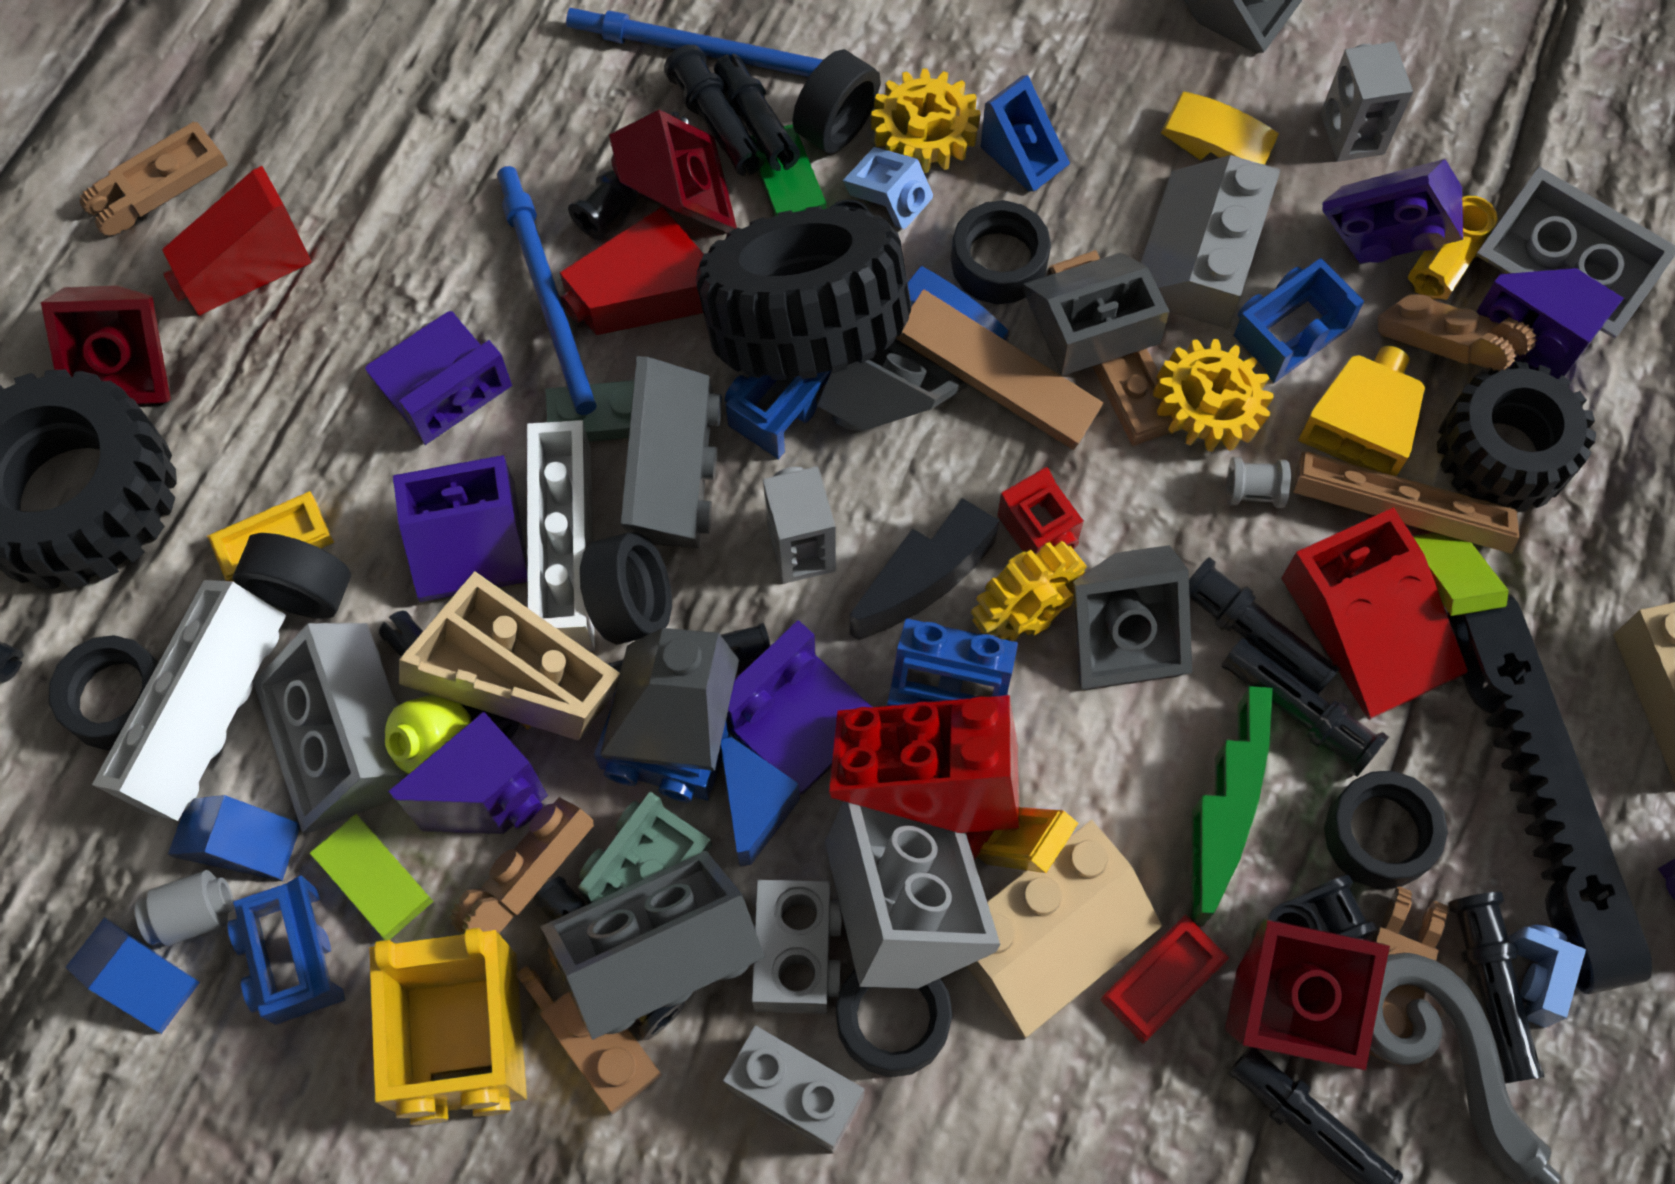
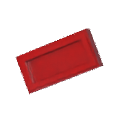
M1185 914L1101 997L1100 1001L1144 1044L1229 957Z

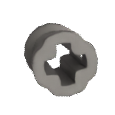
M1231 457L1226 477L1227 504L1237 506L1241 500L1272 502L1276 508H1285L1290 491V463L1287 460H1277L1276 464L1244 463L1241 457Z

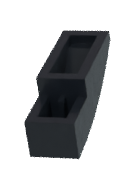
M961 498L932 539L912 528L850 613L849 635L857 640H861L890 629L905 621L906 618L909 619L920 613L951 591L977 566L995 544L999 520Z

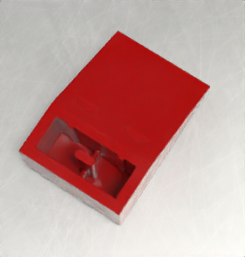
M1394 507L1295 553L1281 579L1333 664L1340 668L1338 672L1368 720L1382 715L1468 672L1426 557Z
M1010 695L981 696L971 699L837 710L829 789L831 798L957 833L1019 829L1018 743Z

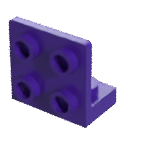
M452 311L444 313L365 367L368 376L424 445H427L513 386L502 354L490 340L480 345Z
M797 620L734 680L726 721L728 729L752 752L799 784V793L803 795L832 767L837 710L872 706L816 656L815 635Z

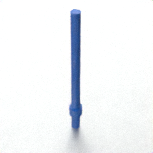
M570 7L566 17L567 27L602 34L603 40L624 44L627 39L675 50L685 45H696L701 48L705 56L720 59L728 54L729 59L732 61V54H736L741 57L744 64L809 77L823 60L629 20L628 14L608 10L606 14H600Z
M505 166L497 172V177L504 195L502 208L507 223L515 228L575 411L579 415L590 414L596 409L597 405L534 223L537 217L531 196L523 191L517 170L512 166Z

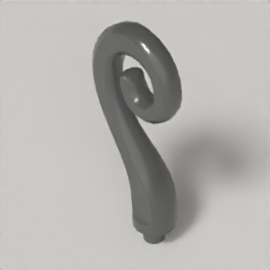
M1406 952L1389 954L1370 1050L1383 1060L1401 1066L1419 1064L1435 1053L1439 1048L1442 1038V1022L1437 1011L1428 1001L1414 999L1407 1004L1406 1013L1413 1024L1412 1034L1408 1038H1399L1394 1035L1386 1025L1383 1017L1385 997L1397 986L1412 985L1426 992L1446 1012L1457 1034L1463 1062L1471 1122L1488 1156L1515 1184H1524L1529 1180L1533 1184H1559L1561 1175L1547 1163L1552 1153L1551 1148L1520 1118L1511 1104L1491 1027L1480 1003L1470 988L1454 972L1435 960Z

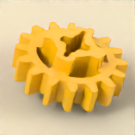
M928 68L922 69L918 79H913L907 71L903 72L901 85L888 80L885 83V95L876 94L874 111L871 113V130L875 131L876 147L886 146L888 151L918 159L924 173H929L931 163L938 162L944 170L949 169L950 156L963 161L966 158L967 146L975 147L981 116L980 111L976 110V95H964L965 82L962 80L953 85L948 84V72L945 71L937 79L930 78Z
M1197 339L1192 340L1187 351L1177 347L1168 361L1165 360L1156 377L1159 381L1153 390V396L1162 399L1156 412L1158 416L1171 415L1173 421L1168 428L1171 433L1177 432L1180 429L1188 432L1186 444L1191 446L1197 438L1204 439L1207 451L1213 452L1219 441H1222L1224 446L1231 451L1235 449L1240 440L1249 443L1268 419L1271 412L1267 410V407L1273 400V393L1262 389L1268 382L1269 376L1268 374H1255L1252 371L1258 361L1254 357L1245 361L1238 358L1240 353L1239 346L1234 345L1229 352L1221 351L1219 339H1213L1208 349H1204Z
M1063 541L1055 547L1050 542L1046 543L1037 554H1034L1032 550L1022 552L1008 560V565H1006L1005 569L997 577L988 581L985 592L976 597L979 605L971 609V614L974 617L972 621L982 634L993 635L1009 641H1015L1022 632H1025L1027 636L1041 633L1050 627L1051 621L1062 610L1071 606L1074 600L1073 581L1085 574L1084 570L1087 566L1071 546L1068 547Z

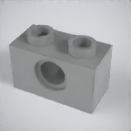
M756 1025L723 1080L727 1091L832 1153L835 1152L864 1099V1088Z

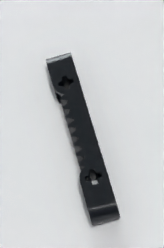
M1508 594L1506 607L1451 616L1447 611L1446 614L1468 670L1462 676L1468 694L1478 707L1485 712L1492 713L1486 720L1487 726L1502 728L1504 731L1493 742L1496 748L1511 750L1512 754L1501 763L1502 768L1519 772L1520 776L1509 784L1510 791L1527 794L1528 798L1517 806V810L1519 813L1535 816L1536 821L1524 830L1527 835L1543 838L1544 843L1532 851L1534 857L1550 859L1552 866L1540 873L1542 879L1555 881L1549 887L1545 898L1546 911L1551 926L1567 936L1566 942L1586 949L1576 987L1583 994H1593L1647 982L1652 974V958L1648 944L1518 602L1512 595ZM1588 897L1590 901L1583 902L1581 898ZM1564 902H1566V908L1563 907Z

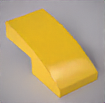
M1185 91L1178 96L1161 131V134L1200 161L1211 152L1219 158L1232 155L1264 165L1279 135L1278 132L1236 108Z

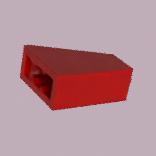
M263 166L253 169L162 249L171 267V270L163 273L171 291L178 302L188 298L199 316L312 263L282 200Z
M660 207L559 272L565 294L560 299L571 318L576 323L584 320L596 335L702 314L703 309L697 289L696 275L704 253L663 207Z

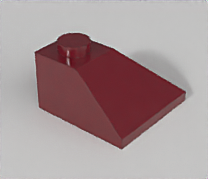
M660 109L609 134L613 151L611 163L620 183L674 211L727 233L737 228L714 136Z
M117 285L64 287L40 302L54 370L66 369L72 378L77 371L95 374L101 381H112L121 387L137 404L168 403L171 400L152 296Z
M1264 919L1236 970L1225 1031L1244 1046L1366 1070L1390 946L1384 943Z

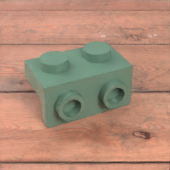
M649 792L641 804L634 801L622 813L615 827V830L619 833L605 851L599 848L588 858L579 874V878L583 881L578 889L586 902L589 904L704 851L708 852L712 846L711 839L663 807L661 799L652 792Z

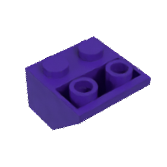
M1446 159L1343 185L1322 202L1323 213L1360 264L1383 262L1393 256L1418 250H1434L1444 244L1463 240L1462 186Z
M1577 268L1509 273L1498 276L1476 312L1478 315L1488 317L1492 322L1501 323L1510 317L1519 323L1529 324V327L1533 329V333L1536 334V346L1525 355L1519 356V354H1516L1514 360L1517 362H1528L1529 369L1536 370L1539 365L1550 368L1549 375L1559 379L1561 375L1566 376L1624 298ZM1515 361L1508 367L1509 369H1511Z
M504 455L392 475L398 524L419 602L454 596L474 571L498 588L528 582V566L516 488Z

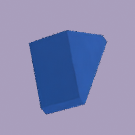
M1022 75L985 103L980 147L1025 189L1031 192L1036 191L1070 164L1028 75Z
M723 738L721 740V749L740 867L752 865L800 801L799 784L734 738Z
M226 795L194 798L190 806L182 813L168 855L173 858L283 881L300 830V824Z
M105 917L65 967L87 989L161 1034L200 984L198 980Z

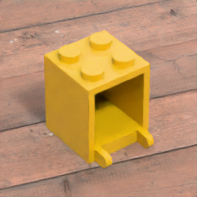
M478 927L466 929L465 934L395 944L391 940L376 941L375 946L369 947L375 1103L395 1112L396 1118H410V1125H430L448 1121V1111L472 1109L473 1116H494L510 1112V1102L527 1100L519 979L516 975L518 972L517 954L496 930L482 931ZM492 1067V1073L433 1080V1075Z

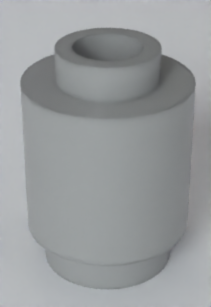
M204 870L150 889L147 897L137 900L135 904V917L138 928L148 944L155 945L162 942L166 946H171L226 926L228 912L234 909V900L226 880L222 877L216 879L209 870Z

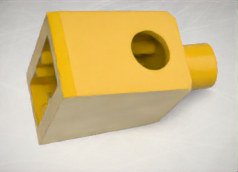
M1384 346L1379 349L1374 361L1360 355L1352 356L1313 409L1298 441L1350 464L1397 476L1412 450L1425 390L1421 381L1404 374L1410 361L1407 353L1397 347Z

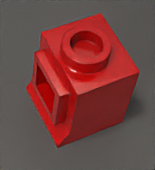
M1048 467L1041 469L1001 493L997 517L1023 552L1032 550L1034 554H1037L1049 542L1053 547L1061 541L1065 542L1068 547L1071 546L1073 550L1077 547L1084 520L1056 484ZM1037 504L1045 507L1054 519L1043 527L1030 510V508Z

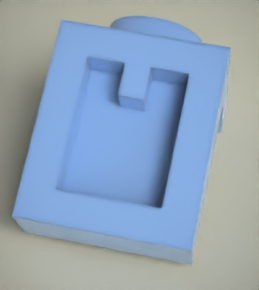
M873 147L843 180L850 196L886 206L894 225L902 229L907 228L933 198V193L918 159Z
M1544 925L1524 926L1508 936L1509 941L1517 944L1519 951L1516 953L1517 955L1538 964L1533 963L1527 970L1520 994L1522 998L1527 999L1525 1010L1528 1021L1547 1028L1566 1019L1568 1016L1586 949L1566 942L1567 936L1554 928Z

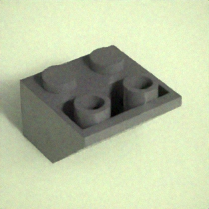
M1122 253L1024 283L1022 288L1061 376L1159 345L1170 312L1149 268Z

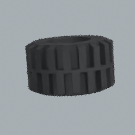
M1515 361L1511 369H1502L1500 372L1498 370L1493 371L1492 368L1488 373L1482 370L1472 378L1469 384H1466L1439 428L1438 433L1441 436L1437 441V453L1445 455L1440 462L1443 472H1452L1455 478L1451 484L1458 491L1465 487L1472 493L1470 496L1472 498L1486 500L1505 507L1511 505L1512 509H1515L1517 512H1526L1531 505L1536 508L1546 505L1552 497H1556L1564 489L1592 453L1589 449L1595 443L1596 432L1589 428L1593 425L1595 419L1592 410L1583 409L1582 406L1587 399L1581 391L1573 393L1568 388L1571 381L1563 375L1559 379L1550 376V368L1539 365L1536 370L1529 369L1528 362ZM1493 424H1507L1521 430L1530 438L1536 452L1519 450L1507 444L1498 435Z

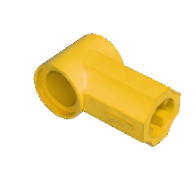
M1478 196L1462 197L1463 240L1444 244L1434 250H1424L1407 278L1415 287L1416 293L1429 296L1432 300H1447L1472 261L1477 257V252L1496 226L1498 220L1497 212L1486 199Z

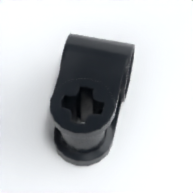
M1344 875L1321 884L1302 896L1275 907L1257 923L1252 933V940L1264 919L1359 939L1372 935L1378 929L1374 922L1366 921L1350 890L1353 881L1350 875Z

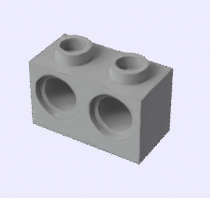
M1395 41L1375 45L1361 44L1344 50L1320 112L1337 162L1383 155L1387 151L1413 93Z
M788 467L776 472L773 477L763 479L767 527L782 583L786 584L835 572L836 526L819 467L807 469Z
M757 881L755 931L765 958L754 963L752 1003L755 1012L827 1014L828 997H839L840 960H829V936H841L842 912L839 900H830V881ZM795 905H806L816 913L814 923L803 930L789 928L783 922V916L790 907ZM803 964L813 971L815 978L807 989L791 991L780 982L783 971L790 965Z

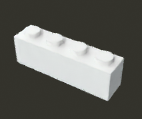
M583 420L527 424L528 609L588 651H595L594 626L585 609L580 590L579 568L583 552L593 542L591 448Z
M204 580L92 785L151 815L178 821L183 811L197 797L199 791L198 782L209 761L222 749L226 740V729L237 708L243 705L250 696L253 688L252 680L264 657L268 656L275 648L279 639L278 630L286 615L234 582Z

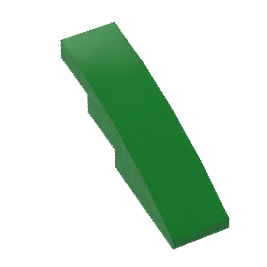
M1248 687L1238 703V741L1226 740L1215 756V796L1202 795L1192 810L1191 920L1197 926H1204L1215 913L1241 859L1260 800L1270 746L1273 688Z

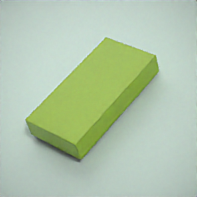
M1439 533L1413 536L1426 557L1442 603L1451 616L1507 606L1509 590L1472 542Z
M357 814L352 816L310 852L313 858L385 940H391L434 902Z

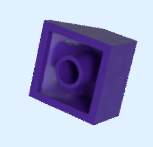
M485 712L480 714L388 791L421 831L504 834L512 826L520 828L526 825L541 810L543 806L541 802L548 796L531 763Z

